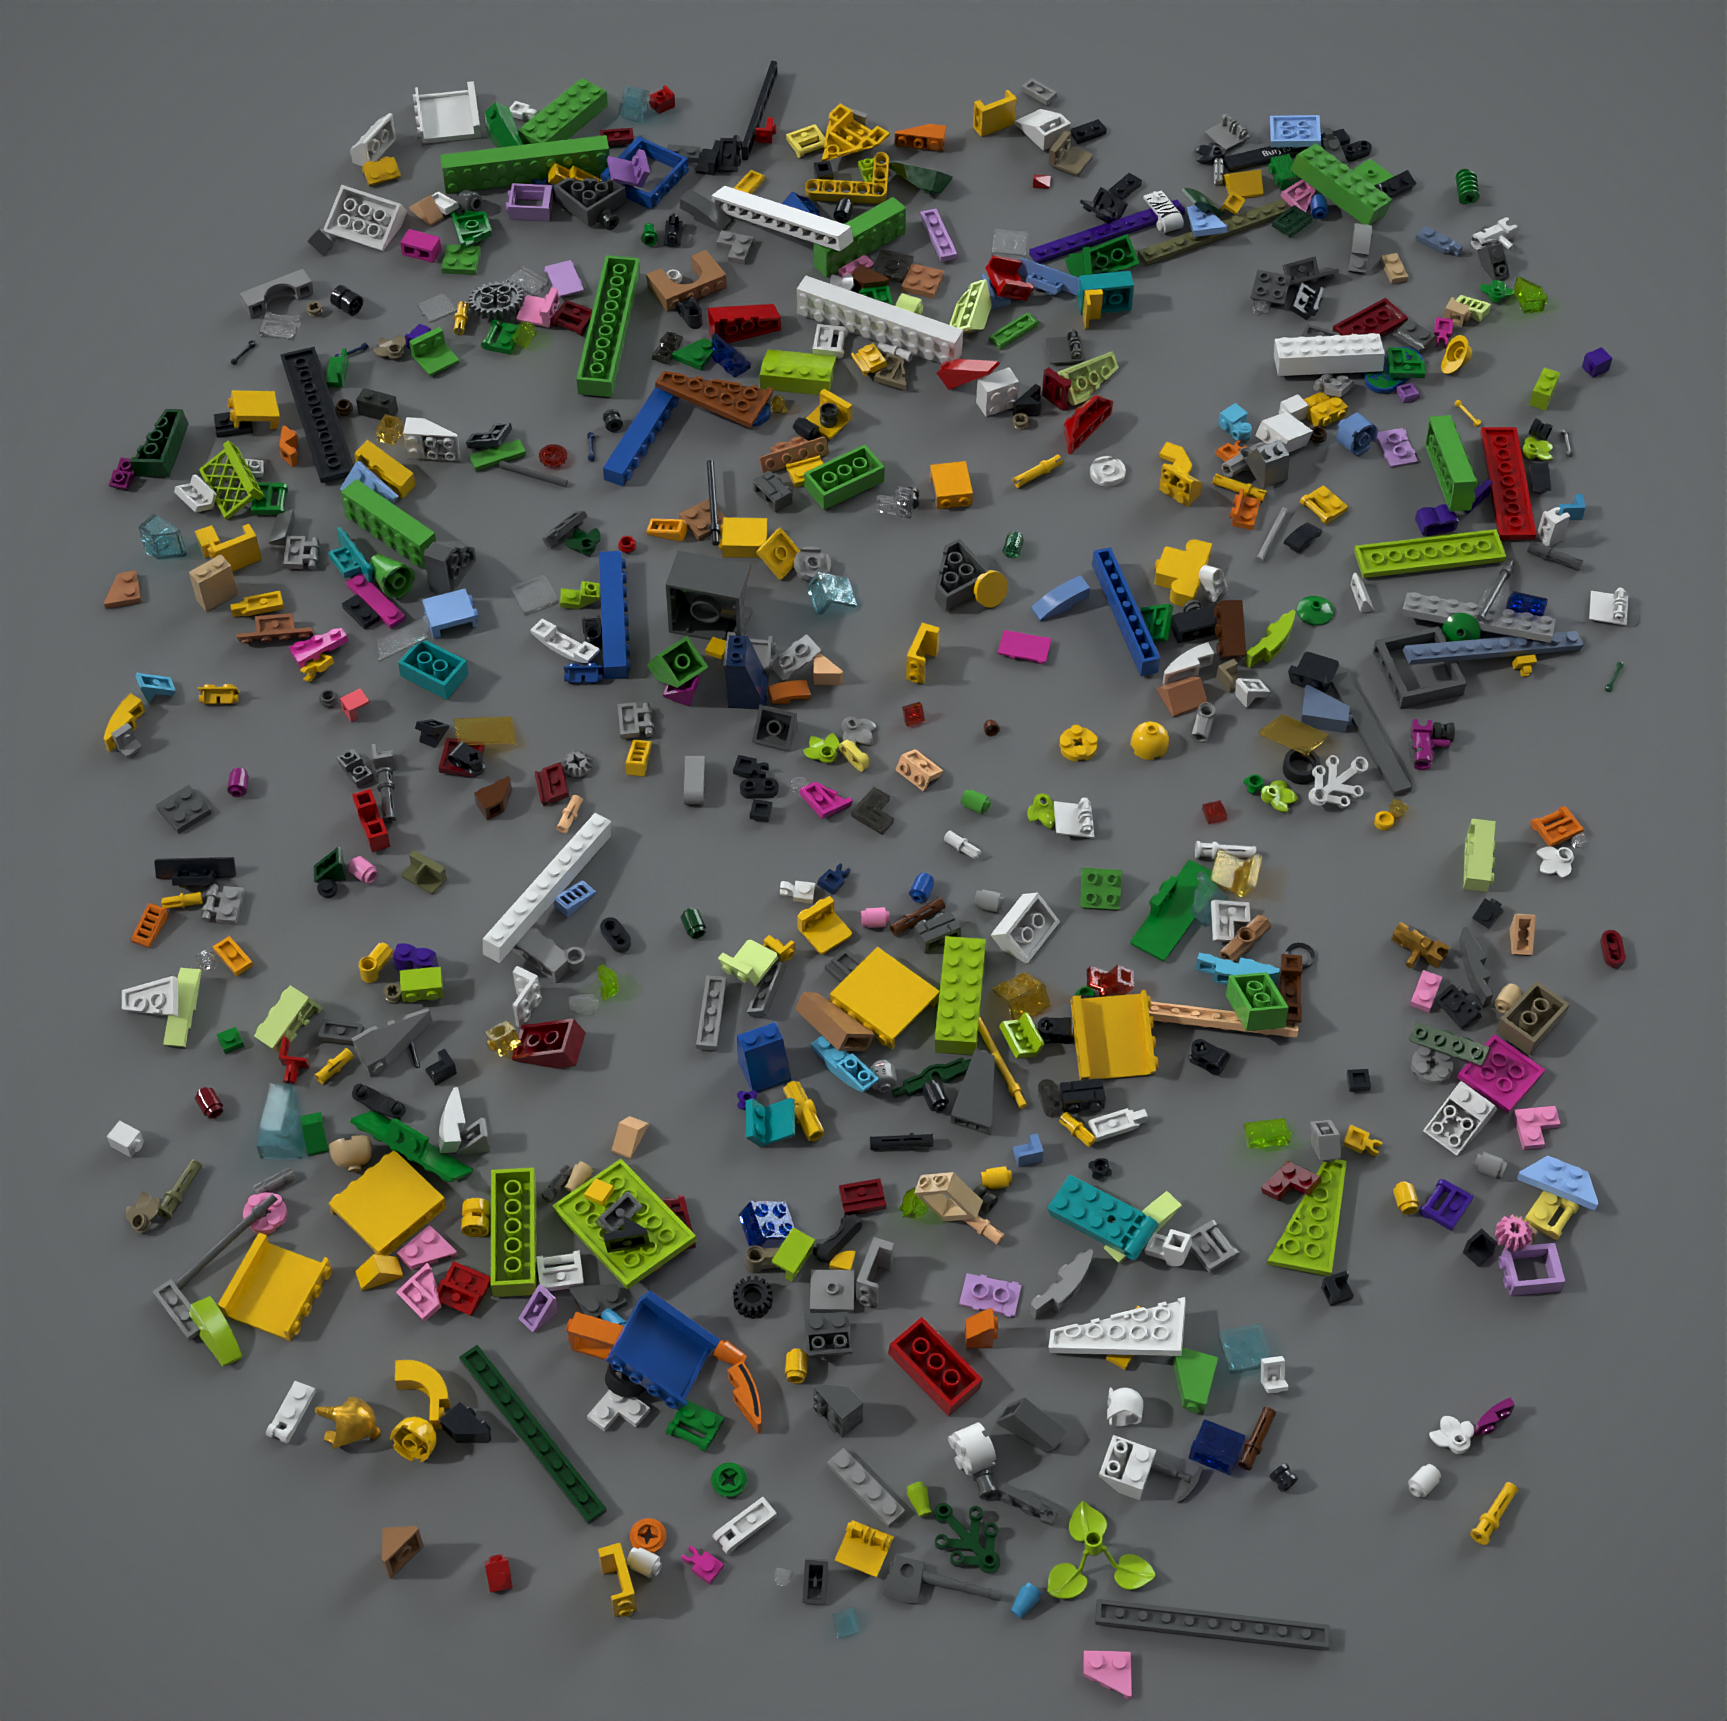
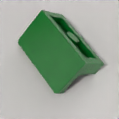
M1083 247V253L1069 254L1071 275L1079 278L1081 275L1092 274L1090 247Z
M342 348L340 357H330L325 378L328 387L343 388L349 364L346 348Z

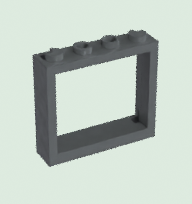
M1439 627L1375 640L1373 654L1399 709L1464 695L1467 679L1462 675L1457 661L1443 662L1453 682L1407 691L1390 656L1389 651L1402 649L1406 645L1446 642V637L1444 633H1441Z

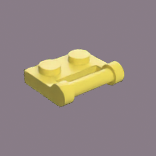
M814 124L786 134V140L794 149L797 157L800 158L809 152L821 148L824 149L825 136ZM819 141V142L814 143V144H812V145H809V146H806V147L801 148L802 146H805V145H807V144H810V143Z
M1543 1190L1524 1221H1529V1225L1552 1239L1558 1240L1562 1235V1229L1572 1214L1578 1211L1579 1205ZM1559 1207L1565 1209L1554 1226L1548 1225Z

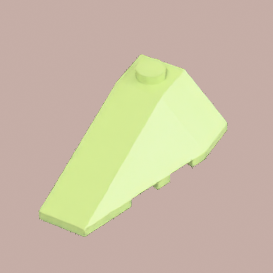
M1111 351L1057 373L1062 378L1071 380L1068 401L1070 404L1076 405L1088 400L1091 397L1090 395L1100 387L1104 380H1107L1119 367L1114 352Z

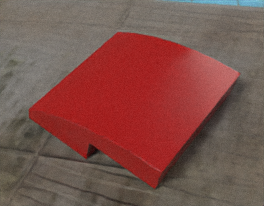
M453 1261L445 1279H441L437 1287L440 1303L472 1316L491 1284V1277Z

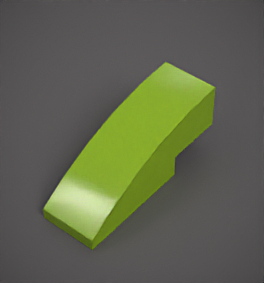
M209 1296L192 1303L189 1316L201 1330L199 1336L222 1367L242 1359L241 1351L232 1330L212 1297Z

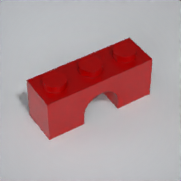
M371 788L352 794L354 806L371 852L391 847L383 819L380 818Z

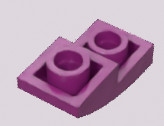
M120 457L117 470H113L109 487L126 490L129 488L135 477L129 463V458Z
M1510 1397L1497 1403L1485 1412L1476 1424L1474 1435H1488L1495 1431L1499 1420L1510 1417L1515 1406L1512 1398Z

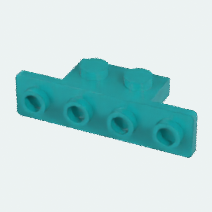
M338 527V542L342 547L328 552L330 560L344 578L362 573L367 581L371 582L374 572L372 565L366 562L363 553H360L356 544L351 542L348 533L344 532L341 527Z

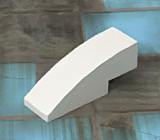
M1206 642L1198 645L1175 659L1164 671L1163 685L1188 676H1198L1200 668L1212 665L1214 652L1209 643Z
M458 1087L453 1088L440 1120V1153L457 1152L461 1143L460 1133L466 1122Z

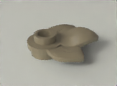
M400 334L395 336L393 341L379 338V347L373 349V352L379 357L399 359L404 355L403 348L406 345V341Z
M142 1191L136 1205L126 1207V1220L131 1223V1227L137 1233H145L150 1228L151 1221L159 1212V1198L152 1199L148 1193Z

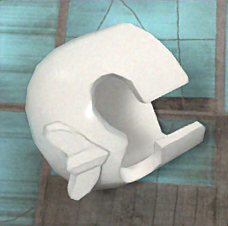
M1110 1388L1107 1401L1109 1406L1107 1409L1109 1425L1123 1427L1140 1423L1143 1413V1399L1141 1395L1131 1388H1119L1115 1391Z

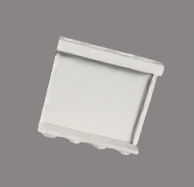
M474 81L467 82L468 90L419 95L418 87H415L416 94H413L416 125L420 126L417 127L418 138L421 137L422 144L481 138Z

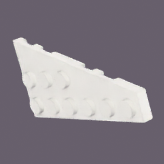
M1182 1297L1178 1298L1177 1302L1169 1304L1162 1302L1158 1303L1157 1307L1149 1309L1142 1307L1110 1315L1111 1318L1100 1321L1099 1318L1093 1319L1091 1323L1084 1325L1076 1323L1052 1329L1050 1332L1049 1352L1182 1356L1186 1299Z

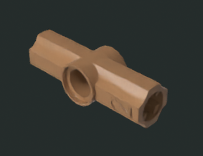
M1257 915L1246 927L1240 928L1237 935L1220 951L1219 955L1221 958L1235 963L1243 954L1250 952L1253 949V945L1271 928L1268 918L1264 915Z

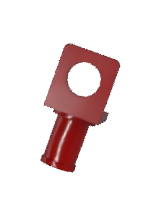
M283 1037L279 1054L281 1064L287 1066L283 1083L290 1085V1082H292L291 1085H296L299 1068H310V1064L306 1058L288 1056L290 1042L287 1037Z

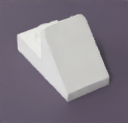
M1238 678L1236 680L1235 695L1246 708L1249 707L1255 698H1267L1271 693L1259 679Z

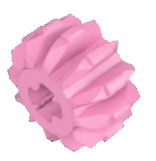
M1512 1214L1509 1218L1504 1216L1501 1222L1497 1223L1495 1238L1499 1239L1498 1245H1505V1250L1512 1248L1515 1253L1518 1248L1524 1250L1526 1245L1530 1244L1533 1231L1532 1228H1529V1221L1523 1222L1522 1216L1516 1219Z

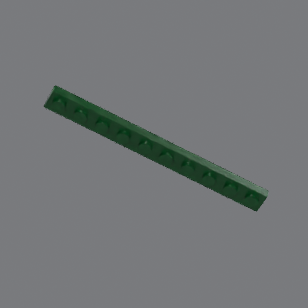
M475 1345L459 1356L464 1367L586 1523L589 1525L607 1512L600 1499L481 1348Z

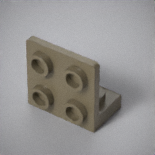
M1065 130L1049 151L1048 165L1078 176L1092 159L1093 154L1071 146V132Z

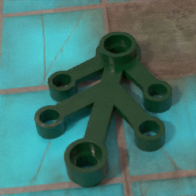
M938 1504L934 1512L936 1521L941 1524L947 1523L961 1539H950L945 1534H939L935 1538L936 1548L939 1550L946 1548L972 1550L977 1556H964L960 1551H953L950 1555V1563L955 1567L961 1565L979 1566L981 1571L988 1574L996 1572L1001 1564L999 1555L994 1552L998 1526L993 1522L985 1525L984 1534L987 1539L986 1549L984 1550L979 1544L980 1520L983 1515L982 1509L979 1506L970 1508L969 1518L971 1526L969 1533L953 1516V1510L949 1504ZM946 1509L948 1512L946 1514H941L940 1510ZM977 1511L980 1515L975 1517L972 1515V1512ZM994 1528L995 1532L989 1533L987 1529ZM943 1539L946 1543L940 1545L937 1541ZM954 1556H959V1557L961 1558V1560H960V1561H954V1560H953V1557H954ZM991 1558L994 1562L987 1564L985 1560Z

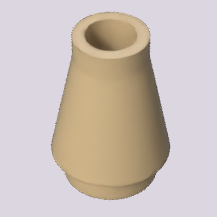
M582 1161L575 1164L565 1188L569 1192H573L592 1177L594 1170Z

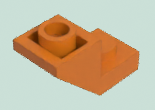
M284 425L279 442L282 459L294 467L298 464V453L296 451V448L299 447L298 436L294 430H290Z

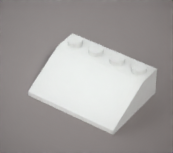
M341 185L323 230L328 234L384 251L401 228L407 210L400 203Z

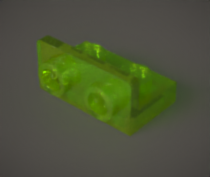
M1285 1118L1244 1123L1243 1128L1248 1149H1262L1266 1146L1275 1145L1281 1147L1290 1144L1292 1132L1288 1130Z

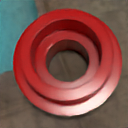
M623 536L618 542L619 550L624 553L633 552L637 546L636 541L631 536Z

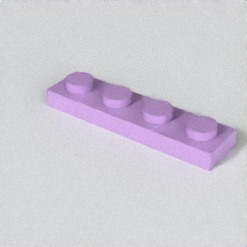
M937 209L920 212V218L940 261L957 259V252Z

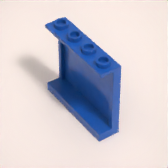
M648 1291L639 1298L605 1361L610 1363L611 1367L616 1371L626 1374L632 1382L646 1388L649 1394L662 1399L668 1407L678 1410L687 1405L688 1402L685 1399L710 1351L718 1346L720 1339L652 1291Z

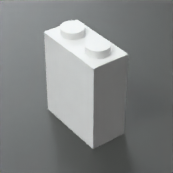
M1284 412L1261 421L1255 436L1266 444L1281 440L1287 452H1291L1307 446L1313 430L1288 412Z

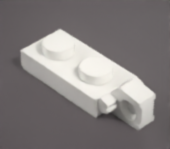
M1127 1108L1088 1121V1125L1097 1142L1139 1128L1140 1124L1147 1122L1148 1115L1145 1109L1133 1112V1110H1128Z

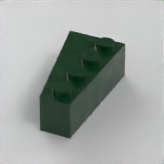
M165 409L154 425L155 429L146 436L147 440L144 445H140L136 450L137 455L129 460L135 476L170 477L189 425L182 409Z

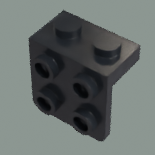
M1104 187L1099 188L1093 201L1080 200V203L1084 205L1083 209L1088 212L1093 211L1098 219L1102 221L1107 220L1108 222L1120 219L1128 206V203Z
M1305 652L1298 666L1291 665L1288 670L1290 683L1302 687L1310 685L1326 693L1339 667V661L1315 653Z

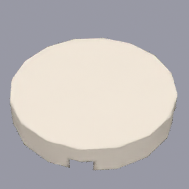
M1111 456L1095 459L1090 467L1091 479L1100 486L1105 487L1120 484L1124 480L1126 473L1125 465L1121 460L1112 459L1113 457Z

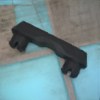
M358 1083L353 1088V1099L374 1112L394 1119H400L406 1112L404 1104L386 1097L366 1085Z
M849 1214L844 1215L838 1231L831 1235L823 1244L818 1243L816 1247H813V1255L817 1256L818 1261L832 1260L860 1231L862 1222L855 1214L851 1216Z

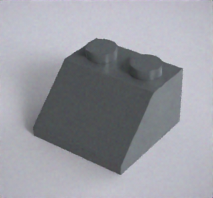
M1281 440L1257 447L1244 458L1262 489L1288 479L1289 453Z

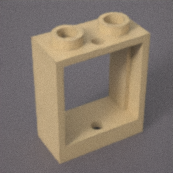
M954 1172L921 1175L914 1192L944 1222L976 1219L983 1202ZM946 1193L951 1199H948L943 1194Z

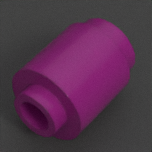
M237 767L229 773L227 792L233 797H241L247 793L249 776L245 769Z

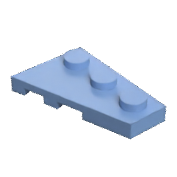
M1195 205L1187 207V214L1194 237L1228 232L1227 226L1209 209L1203 213Z
M361 461L355 463L340 490L345 489L357 479L392 504L399 497Z

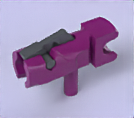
M1417 719L1412 721L1411 738L1413 740L1407 743V747L1414 768L1418 770L1431 768L1434 756L1432 748L1450 747V740L1432 739V720H1428L1426 726L1419 725Z

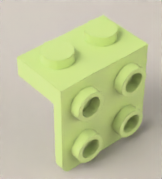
M747 940L734 958L722 952L718 960L722 964L721 968L729 975L732 974L742 982H747L756 987L778 959V955L776 952L753 940Z

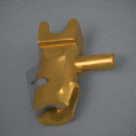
M1403 922L1398 924L1391 938L1402 948L1411 950L1412 954L1405 963L1408 968H1412L1420 956L1426 959V963L1439 968L1442 959L1447 956L1450 949L1448 945L1439 940L1434 942L1429 939L1426 931L1414 928Z

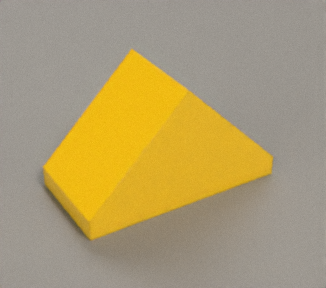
M373 1254L355 1271L362 1291L404 1277L397 1257Z

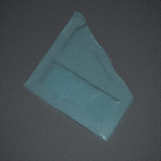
M1203 871L1197 875L1199 885L1194 894L1195 902L1192 907V914L1206 927L1212 922L1211 901H1227L1229 897Z

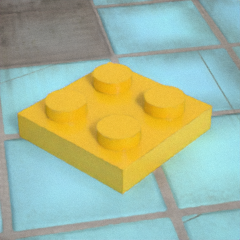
M778 528L756 551L758 556L779 580L783 579L794 567L795 556L800 552L799 548L782 528Z

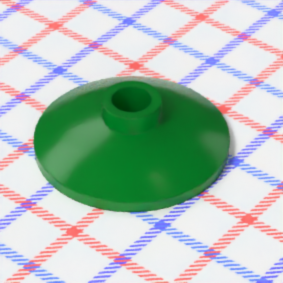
M1308 596L1298 603L1297 614L1303 622L1309 625L1320 626L1331 621L1334 615V608L1323 597Z
M1462 612L1455 613L1445 621L1442 633L1446 637V642L1477 640L1480 637V626L1472 615ZM1463 629L1465 633L1464 635H1458L1457 631Z

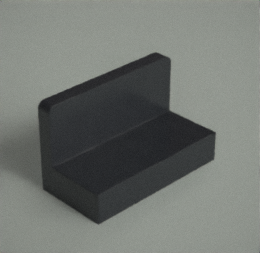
M715 140L712 149H702L696 173L715 176L720 140Z

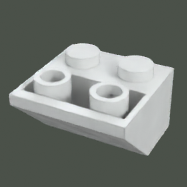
M1113 1435L1099 1477L1118 1493L1140 1500L1156 1450Z

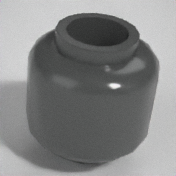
M464 190L457 198L459 209L464 212L465 210L478 212L482 207V198L477 192Z

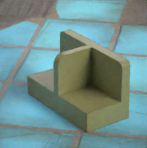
M413 850L409 854L411 864L402 873V878L433 895L447 880L445 867Z

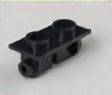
M672 213L669 216V220H666L664 245L681 246L683 221H679L676 213Z

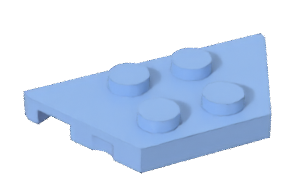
M1546 1156L1520 1171L1517 1177L1519 1181L1595 1211L1597 1208L1598 1200L1588 1171L1559 1159Z

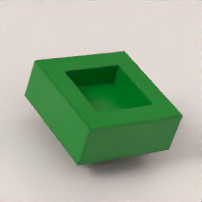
M236 1026L216 1034L224 1054L244 1047Z

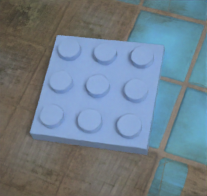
M1319 115L1270 116L1271 147L1298 148L1310 147L1314 144L1321 146Z

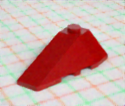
M968 359L946 360L940 365L941 369L937 372V375L949 390L989 375L999 365V362Z

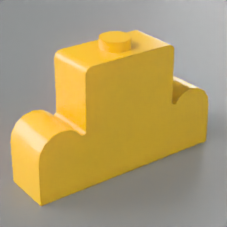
M1193 539L1187 542L1185 551L1166 546L1161 558L1156 560L1154 584L1171 589L1170 601L1173 604L1183 607L1186 602L1195 600L1201 584L1199 571L1204 565L1208 564L1212 543Z

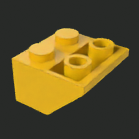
M1164 463L1161 470L1159 490L1187 507L1190 506L1201 495L1202 482L1176 466Z

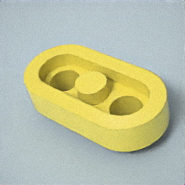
M844 740L839 744L841 754L857 770L863 772L869 768V757L867 754L862 753L853 741Z

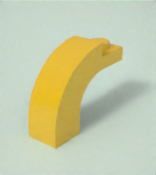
M395 1360V1384L397 1390H419L425 1393L430 1398V1424L434 1429H441L439 1419L445 1415V1408H450L449 1395L443 1378L435 1369L425 1363L414 1360Z

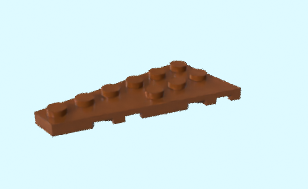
M663 371L655 382L656 388L748 428L753 426L774 391V388H767L766 390L760 389L756 385L747 387L741 386L737 382L713 378L710 381L704 380L700 376L692 378L686 377L682 373Z

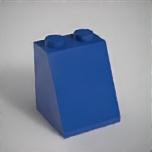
M776 1022L737 1035L738 1063L751 1090L758 1093L791 1081L784 1040Z

